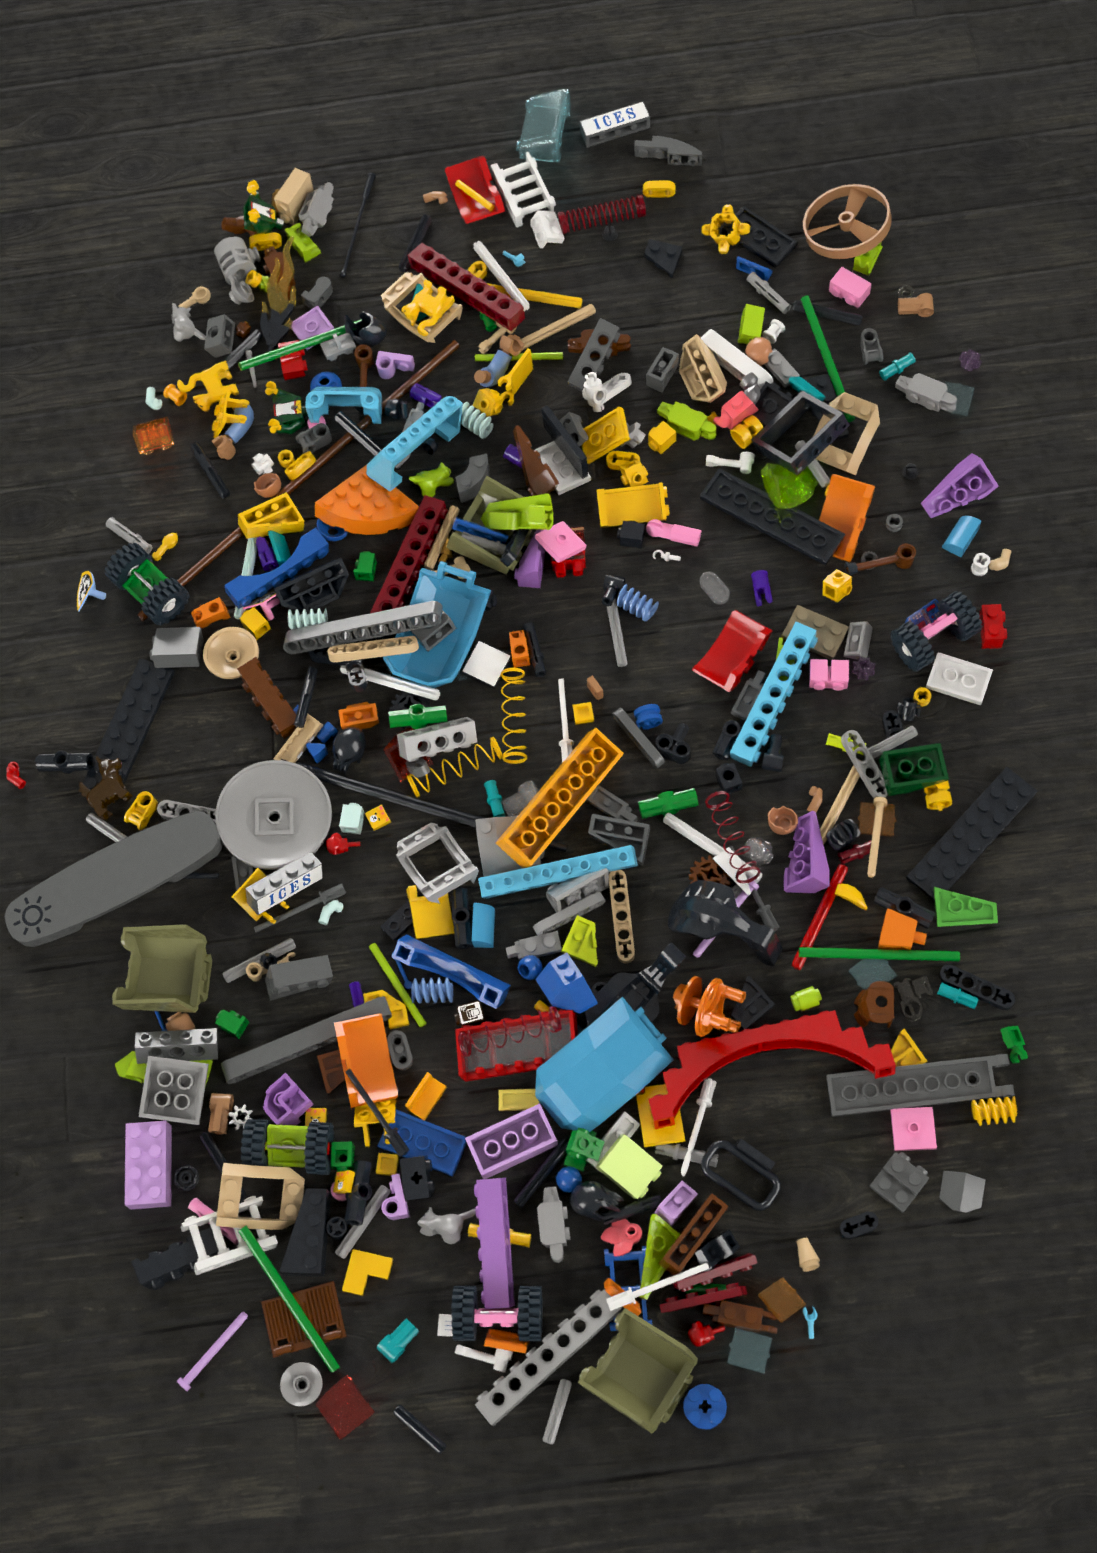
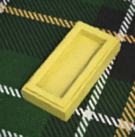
M535 1089L499 1090V1111H525L540 1104L535 1097Z

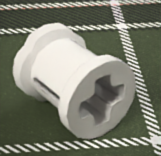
M773 319L770 327L763 332V337L769 340L770 343H775L778 335L785 330L784 324L779 320Z
M985 553L976 554L971 566L972 573L976 576L985 575L990 564V557Z

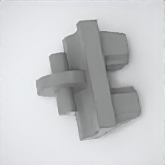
M349 333L338 337L334 334L333 339L320 343L327 360L330 361L337 359L341 354H351L356 349V345Z
M636 422L631 426L626 423L630 440L620 446L622 447L627 444L634 448L642 442L646 434L639 430L641 426L639 423Z

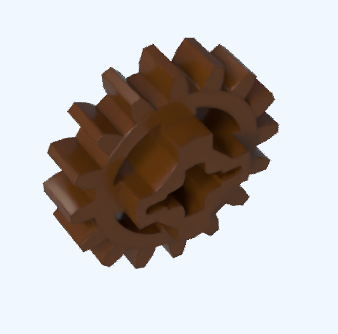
M711 855L708 856V860L701 857L700 863L695 861V867H690L692 874H689V880H693L690 884L698 881V877L699 880L712 881L730 887L728 880H731V877L715 860H712ZM717 869H719L722 872L723 877L721 874L718 873Z

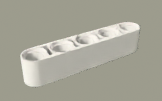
M708 330L701 337L714 354L718 364L740 381L747 374L753 372L758 377L757 383L760 389L766 381L770 384L773 383L772 376L714 330Z

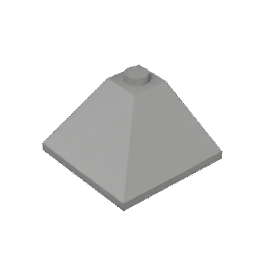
M518 816L476 819L477 840L484 877L523 869L495 844ZM540 856L532 866L541 865Z
M605 868L562 882L559 885L555 883L548 888L546 897L557 913L594 893L602 892L609 888V871Z
M148 1056L139 1117L199 1125L209 1064Z

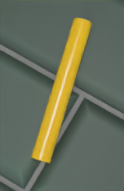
M460 180L456 181L455 185L489 211L494 209L492 203Z

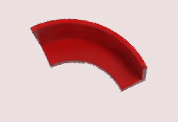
M484 156L445 168L452 194L466 224L505 212L500 193L496 186H492L490 183L492 176ZM460 180L492 203L494 209L489 211L458 188L455 185L456 181Z
M737 610L732 611L719 637L706 655L692 668V671L724 690L731 692L741 682L740 679L743 672L747 674L755 663L752 659L758 651L762 652L772 630Z

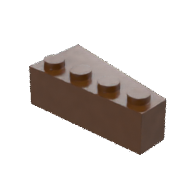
M254 657L237 668L244 682L241 685L247 694L251 692L253 695L251 699L256 707L261 706L263 709L261 713L266 721L271 720L273 723L271 727L276 735L281 734L285 739L297 728L294 725L296 714L286 699H283L284 697L277 686H273L274 683L266 670L262 669L260 661L257 657Z

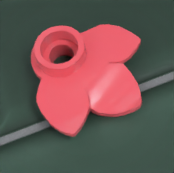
M625 1218L611 1223L612 1227L605 1229L601 1235L603 1241L614 1244V1256H622L632 1250L633 1244L638 1243L642 1238L641 1227L635 1223H630ZM630 1231H635L632 1235L628 1234Z

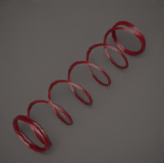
M718 791L709 795L705 803L710 810H714L712 820L720 825L718 835L726 840L723 846L725 852L732 854L729 863L731 867L738 869L735 876L736 881L744 884L752 882L760 875L759 868L754 867L757 863L756 861L747 862L740 868L734 867L731 863L733 855L748 852L750 846L741 847L734 853L728 852L725 848L727 840L741 838L744 832H735L728 838H723L719 833L722 825H731L737 822L739 818L736 816L730 817L721 824L717 823L713 818L715 811L729 809L733 804L728 802L730 796L727 792ZM716 795H727L726 800L717 805L708 804V801ZM728 803L731 804V805H730L729 807H727V808L718 809L719 807H721V806H723V805H725V804H728ZM732 818H737L734 822L724 824ZM737 833H743L739 837L730 839V837ZM747 847L749 848L748 850H746V851H744V852L736 853V852H738L739 850H741V849H743V848H747ZM749 863H755L750 867L742 868ZM748 870L758 871V873L750 879H738V877L743 872H746Z
M554 1006L549 1008L550 1022L555 1030L552 1031L546 1025L541 1011L538 1010L540 1016V1032L538 1036H534L528 1030L521 1015L523 1033L520 1041H516L511 1036L503 1020L505 1041L502 1046H498L493 1041L488 1026L485 1025L488 1042L484 1051L476 1047L469 1030L470 1041L464 1032H460L458 1035L460 1050L466 1058L470 1057L473 1044L479 1052L485 1053L489 1046V1038L495 1046L503 1048L507 1040V1033L513 1041L520 1043L524 1037V1027L531 1036L538 1038L542 1031V1022L549 1031L556 1033L561 1030L559 1013ZM552 1010L556 1016L558 1026L554 1022ZM462 1035L466 1041L468 1054L463 1047Z

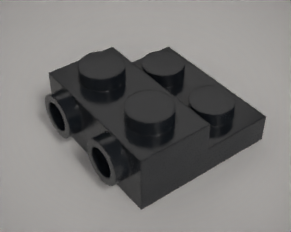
M767 381L760 389L761 394L758 402L755 404L759 410L753 414L765 426L795 398L789 392L784 394L780 391L782 388L776 383L770 384Z

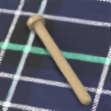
M875 797L873 802L876 810L867 872L871 878L876 873L883 809L887 806L888 801L884 797Z

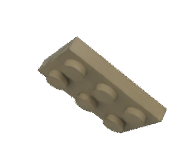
M797 605L781 638L786 640L795 622H799L817 630L816 637L818 641L815 647L810 648L809 651L833 660L849 627ZM801 643L797 644V646L804 647Z

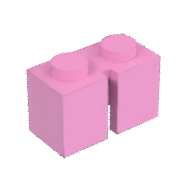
M844 267L840 268L831 279L829 285V292L833 296L841 299L845 298L847 304L856 308L860 307L869 296L871 290L870 282Z
M810 659L809 688L816 690L833 688V690L837 691L847 689L849 682V660H831V666H828V660Z

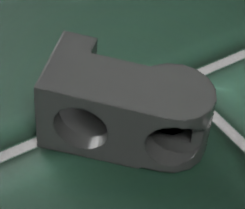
M327 277L318 278L316 285L310 292L304 291L301 294L303 304L311 309L317 305L321 308L333 293L330 279Z
M568 412L559 420L579 447L588 440V435L581 425L583 421L579 415Z

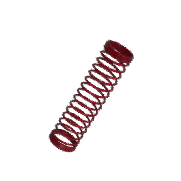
M637 195L636 200L632 196L631 202L627 197L625 199V202L621 198L620 204L618 200H615V204H613V202L610 201L609 206L605 202L604 208L601 203H599L598 208L594 204L593 210L591 206H588V212L584 206L582 208V212L580 208L577 209V214L574 209H572L571 214L567 210L566 216L563 211L558 212V220L562 230V234H567V229L568 233H570L568 213L571 219L573 231L575 232L573 211L577 220L579 230H581L579 223V212L582 217L584 229H586L584 209L588 218L589 227L591 228L589 208L592 212L595 227H597L595 219V207L598 213L600 225L602 226L600 206L602 208L605 223L607 225L608 223L606 218L605 205L608 208L611 223L613 224L611 215L612 204L616 216V222L618 223L616 202L620 209L622 221H624L622 214V202L626 210L627 220H629L627 200L630 204L632 218L634 219L632 198L636 205L638 218H640V216L644 217L646 216V207L643 195Z

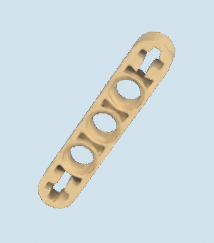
M415 636L335 645L330 647L327 652L331 662H343L413 653L419 649V645Z
M623 870L610 872L609 886L617 957L620 962L627 964L635 958L626 874ZM615 875L623 878L620 879V887L618 888L616 887V880H612L615 878ZM623 893L625 899L622 902H617L614 899L615 894ZM620 911H624L627 914V918L623 921L616 918L617 913ZM621 930H626L629 932V937L627 939H620L618 933ZM627 944V951L631 953L628 954V958L620 955L624 952L623 945Z

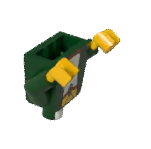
M255 180L249 182L247 191L251 194L243 206L244 229L257 232L258 234L271 233L273 228L280 230L283 227L284 220L276 217V208L261 199L258 191H256L259 189L258 183Z
M267 382L266 387L269 388H266L265 393L267 395L274 393L275 395L272 396L274 419H271L268 423V426H271L269 430L271 433L277 431L278 434L292 435L306 425L305 416H308L306 405L304 406L300 396L280 388L276 389L274 382Z

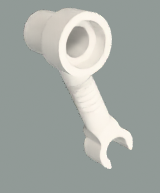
M742 452L740 460H728L707 455L706 466H732L740 468L741 473L749 474L751 473L755 455L751 452Z
M457 1345L455 1353L494 1364L493 1369L506 1372L508 1361L511 1360L513 1351L497 1348L495 1355Z

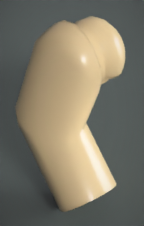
M1003 549L1000 558L990 561L989 569L995 571L1005 569L1009 564L1011 550Z

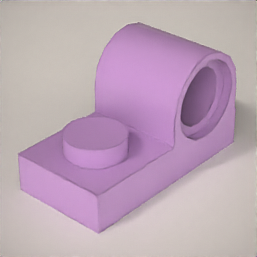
M378 351L376 366L381 378H392L396 369L414 371L413 356Z
M399 1173L391 1175L392 1181L389 1182L391 1193L395 1194V1196L383 1201L382 1211L390 1220L409 1218L402 1176ZM391 1204H396L398 1206L397 1211L392 1214L388 1213V1207Z
M681 1181L660 1203L654 1214H657L672 1227L683 1211L697 1197L698 1193Z

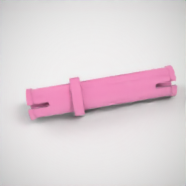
M197 1197L188 1206L199 1217L214 1213L212 1209L203 1204ZM220 1226L222 1235L236 1245L238 1240L234 1228Z

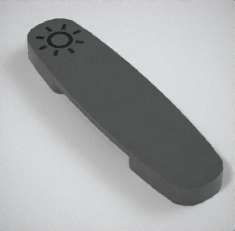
M194 811L149 827L85 857L12 901L5 912V922L9 933L15 940L27 947L39 946L79 931L84 923L111 912L168 881L178 882L220 853L223 842L217 825L208 814Z

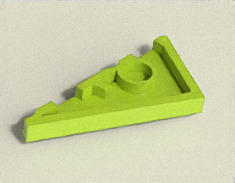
M652 1214L650 1218L640 1289L659 1281L666 1269L658 1263L680 1235L657 1214ZM651 1292L641 1295L639 1297L643 1300H647Z

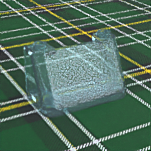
M563 88L530 96L529 100H526V116L521 139L517 141L516 146L521 159H526L525 153L529 152L531 158L534 157L535 160L560 163L561 153L559 148L562 146L566 116L570 115L571 110L570 90Z

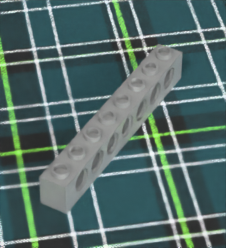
M605 1289L602 1292L597 1290L590 1297L592 1301L586 1306L584 1304L580 1305L574 1311L576 1315L570 1320L566 1318L558 1325L559 1330L554 1335L549 1333L543 1338V1344L538 1349L534 1347L526 1354V1360L522 1363L519 1361L509 1369L511 1373L507 1377L501 1376L493 1383L495 1387L489 1393L486 1390L477 1398L479 1402L475 1406L491 1426H495L623 1311L621 1308L610 1311L606 1299L611 1296L605 1292ZM594 1307L602 1309V1314L599 1318H592L591 1310ZM578 1321H584L586 1324L585 1330L581 1333L575 1331V1324ZM563 1335H567L570 1339L569 1345L566 1347L559 1345V1339ZM546 1350L553 1351V1359L549 1362L543 1360V1353ZM530 1364L537 1366V1373L534 1376L527 1374L526 1370ZM515 1378H518L521 1382V1387L517 1391H513L510 1387L511 1381ZM502 1393L505 1400L502 1405L498 1406L494 1402V1397L496 1394Z

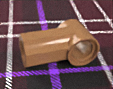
M923 293L916 298H898L899 315L918 314L921 317L933 315V296L929 293Z
M211 1094L209 1103L211 1111L209 1133L227 1134L228 1113L232 1112L234 1104L233 1094Z

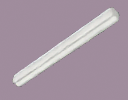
M481 241L475 242L473 249L515 302L521 303L524 311L530 308L529 302Z
M342 665L340 667L341 672L347 674L346 667ZM353 668L351 672H356L360 668ZM364 668L368 681L432 700L439 699L440 692L438 689Z
M667 813L663 818L665 824L712 855L716 856L724 851L723 847L671 813ZM757 870L745 872L747 878H752L758 873ZM760 873V875L757 879L754 880V882L758 883L760 881V879L762 878V873Z

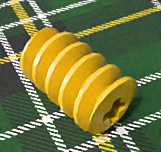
M1013 1096L1011 1101L1009 1097H1004L1003 1102L1000 1097L996 1098L995 1104L992 1098H988L987 1103L980 1099L978 1104L975 1100H972L973 1119L977 1120L979 1126H982L983 1119L990 1125L991 1119H994L995 1123L998 1124L999 1118H1002L1003 1122L1007 1123V1119L1010 1117L1014 1123L1017 1116L1015 1097Z

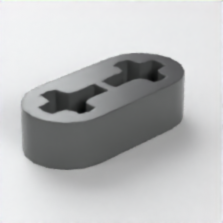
M419 757L417 761H406L409 773L416 778L425 776L430 772L427 761L422 757Z

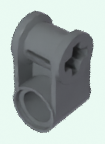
M872 328L865 329L861 334L860 340L864 365L873 361L883 362V352L877 332Z
M319 423L299 433L296 441L301 444L303 453L308 451L314 453L316 450L329 445L332 441V435L326 424Z

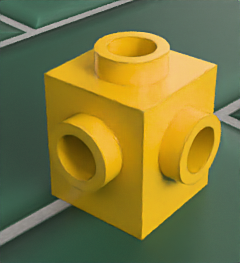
M489 388L481 389L477 393L473 406L479 409L480 413H485L487 417L500 413L503 408L504 398L495 390Z
M634 459L619 466L622 473L621 481L624 486H643V484L648 482L646 477L648 472L645 466H642L638 460Z
M836 569L823 580V595L838 603L843 597L850 594L852 590V577Z

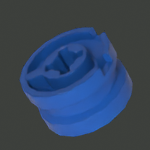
M648 704L635 709L634 717L637 719L636 725L639 729L641 727L643 729H651L663 722L662 715L659 714V706Z

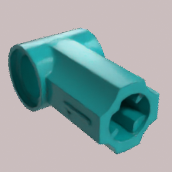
M406 1318L391 1335L388 1334L378 1344L377 1349L393 1363L402 1355L405 1350L404 1348L420 1331Z

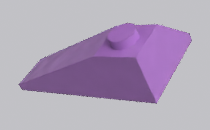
M971 453L956 465L923 500L921 505L929 517L933 518L951 511L952 508L967 505L968 502L976 499L980 500L999 486L983 460Z
M536 530L519 562V568L515 569L514 577L517 579L519 587H541L546 550L535 539V536L543 530Z
M811 811L798 818V825L793 837L795 841L794 849L789 852L788 857L791 860L789 868H785L784 872L785 892L816 893L830 886L829 866L815 811Z

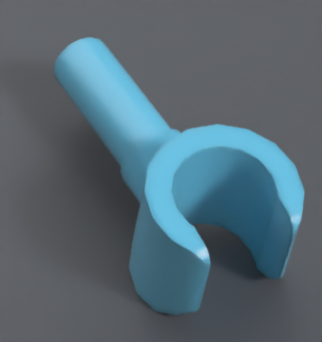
M506 251L503 252L504 256L513 260L516 267H520L525 263L523 260L524 256L521 253L515 257Z
M804 1307L803 1314L808 1322L809 1339H814L813 1324L817 1319V1312L813 1307V1313L807 1315V1309Z

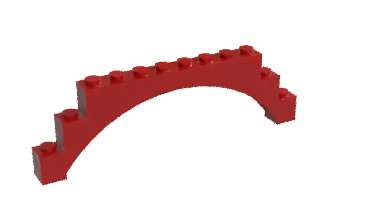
M835 1010L822 1011L812 1016L804 1015L799 1019L783 1020L773 1025L765 1024L760 1028L744 1029L738 1033H726L720 1037L704 1038L699 1042H686L681 1046H677L681 1068H671L667 1072H663L667 1094H658L649 1098V1108L655 1130L675 1125L674 1119L681 1106L701 1082L725 1065L762 1051L798 1048L826 1052L860 1065L873 1073L875 1079L894 1075L896 1064L889 1043L884 1045L876 1044L868 1048L862 1027H850L842 1031Z

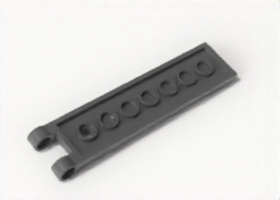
M1008 1054L898 1066L895 1069L894 1075L877 1079L868 1070L826 1075L832 1117L1015 1096L1013 1085L995 1086L992 1067L1009 1066ZM974 1076L976 1082L970 1083L968 1078Z

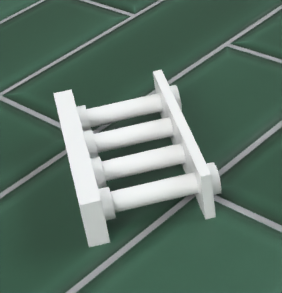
M529 152L525 153L526 162L508 169H500L497 163L491 165L492 177L516 228L523 225L522 218L524 215L548 207L550 212H554V206H556L554 197L549 195L536 168V160L534 157L531 158ZM528 168L532 174L510 183L505 181L506 176ZM534 181L538 188L516 196L511 194L512 189ZM540 194L544 201L522 209L517 206L518 202Z
M262 1196L246 1198L243 1203L239 1204V1213L250 1210L252 1218H261L257 1207L262 1205ZM217 1212L199 1218L191 1216L185 1219V1222L181 1225L182 1232L190 1230L199 1257L197 1259L198 1262L194 1264L196 1275L253 1256L238 1232L242 1228H234L239 1243L238 1248L230 1251L226 1247L220 1226H216ZM210 1223L219 1250L217 1252L218 1255L213 1257L206 1254L198 1230V1226ZM256 1229L259 1237L257 1242L264 1252L276 1248L278 1242L275 1235L269 1237L265 1229Z

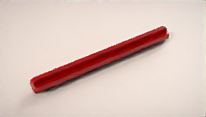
M838 865L830 881V886L822 898L800 947L813 946L836 897L837 885L842 884L848 871L847 866ZM797 951L792 967L801 970L807 957H799Z

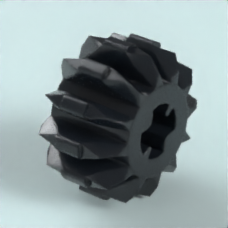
M852 819L841 822L827 833L828 843L834 850H841L860 836L859 827Z

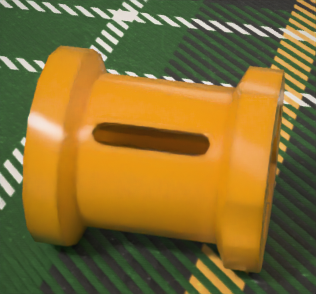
M169 384L163 393L165 398H170L177 406H181L187 398V393L178 390L174 384Z

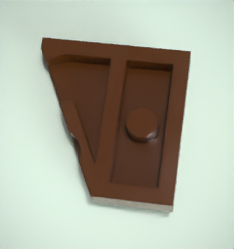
M339 1050L317 1056L327 1093H330L345 1080Z

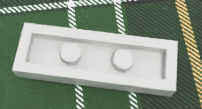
M624 1111L602 1138L605 1143L599 1160L587 1158L586 1161L596 1168V1165L621 1134L631 1138L641 1124Z

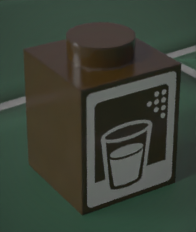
M479 1000L456 1006L458 1013H454L457 1025L461 1024V1027L464 1025L477 1026L485 1022Z

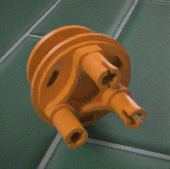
M698 976L692 977L687 985L680 984L676 988L673 999L676 1004L675 1009L678 1011L677 1020L679 1024H688L694 1016L696 1009H698L695 1019L696 1035L704 1037L713 1028L738 1033L741 1022L726 1018L723 1014V1005L726 998L743 1003L746 992L724 985L721 979L715 978L709 983L701 998L702 979Z

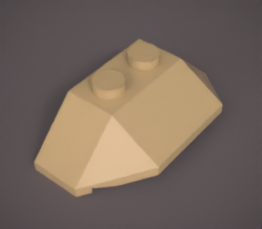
M696 334L682 346L683 352L679 372L692 400L711 403L725 393L727 382L714 354L699 335Z

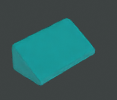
M802 377L789 378L791 387L798 393L804 391L820 401L826 398L825 395Z
M268 531L280 567L291 557L285 537L274 531Z

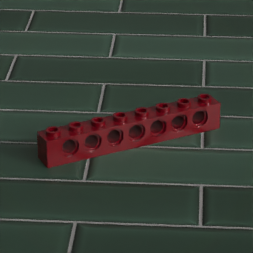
M421 243L408 254L412 269L422 273L423 276L445 288L448 292L509 331H512L525 319L524 307L521 303L515 302L506 294H502L494 286L488 285L481 278L472 275L470 271L461 268L456 262H452L443 254L434 251L432 247Z
M424 495L370 613L395 609L406 605L405 600L412 593V585L419 578L420 567L424 565L427 559L426 554L434 544L433 539L440 531L441 521L445 519L448 513L445 501ZM395 593L399 594L396 597H392V595Z

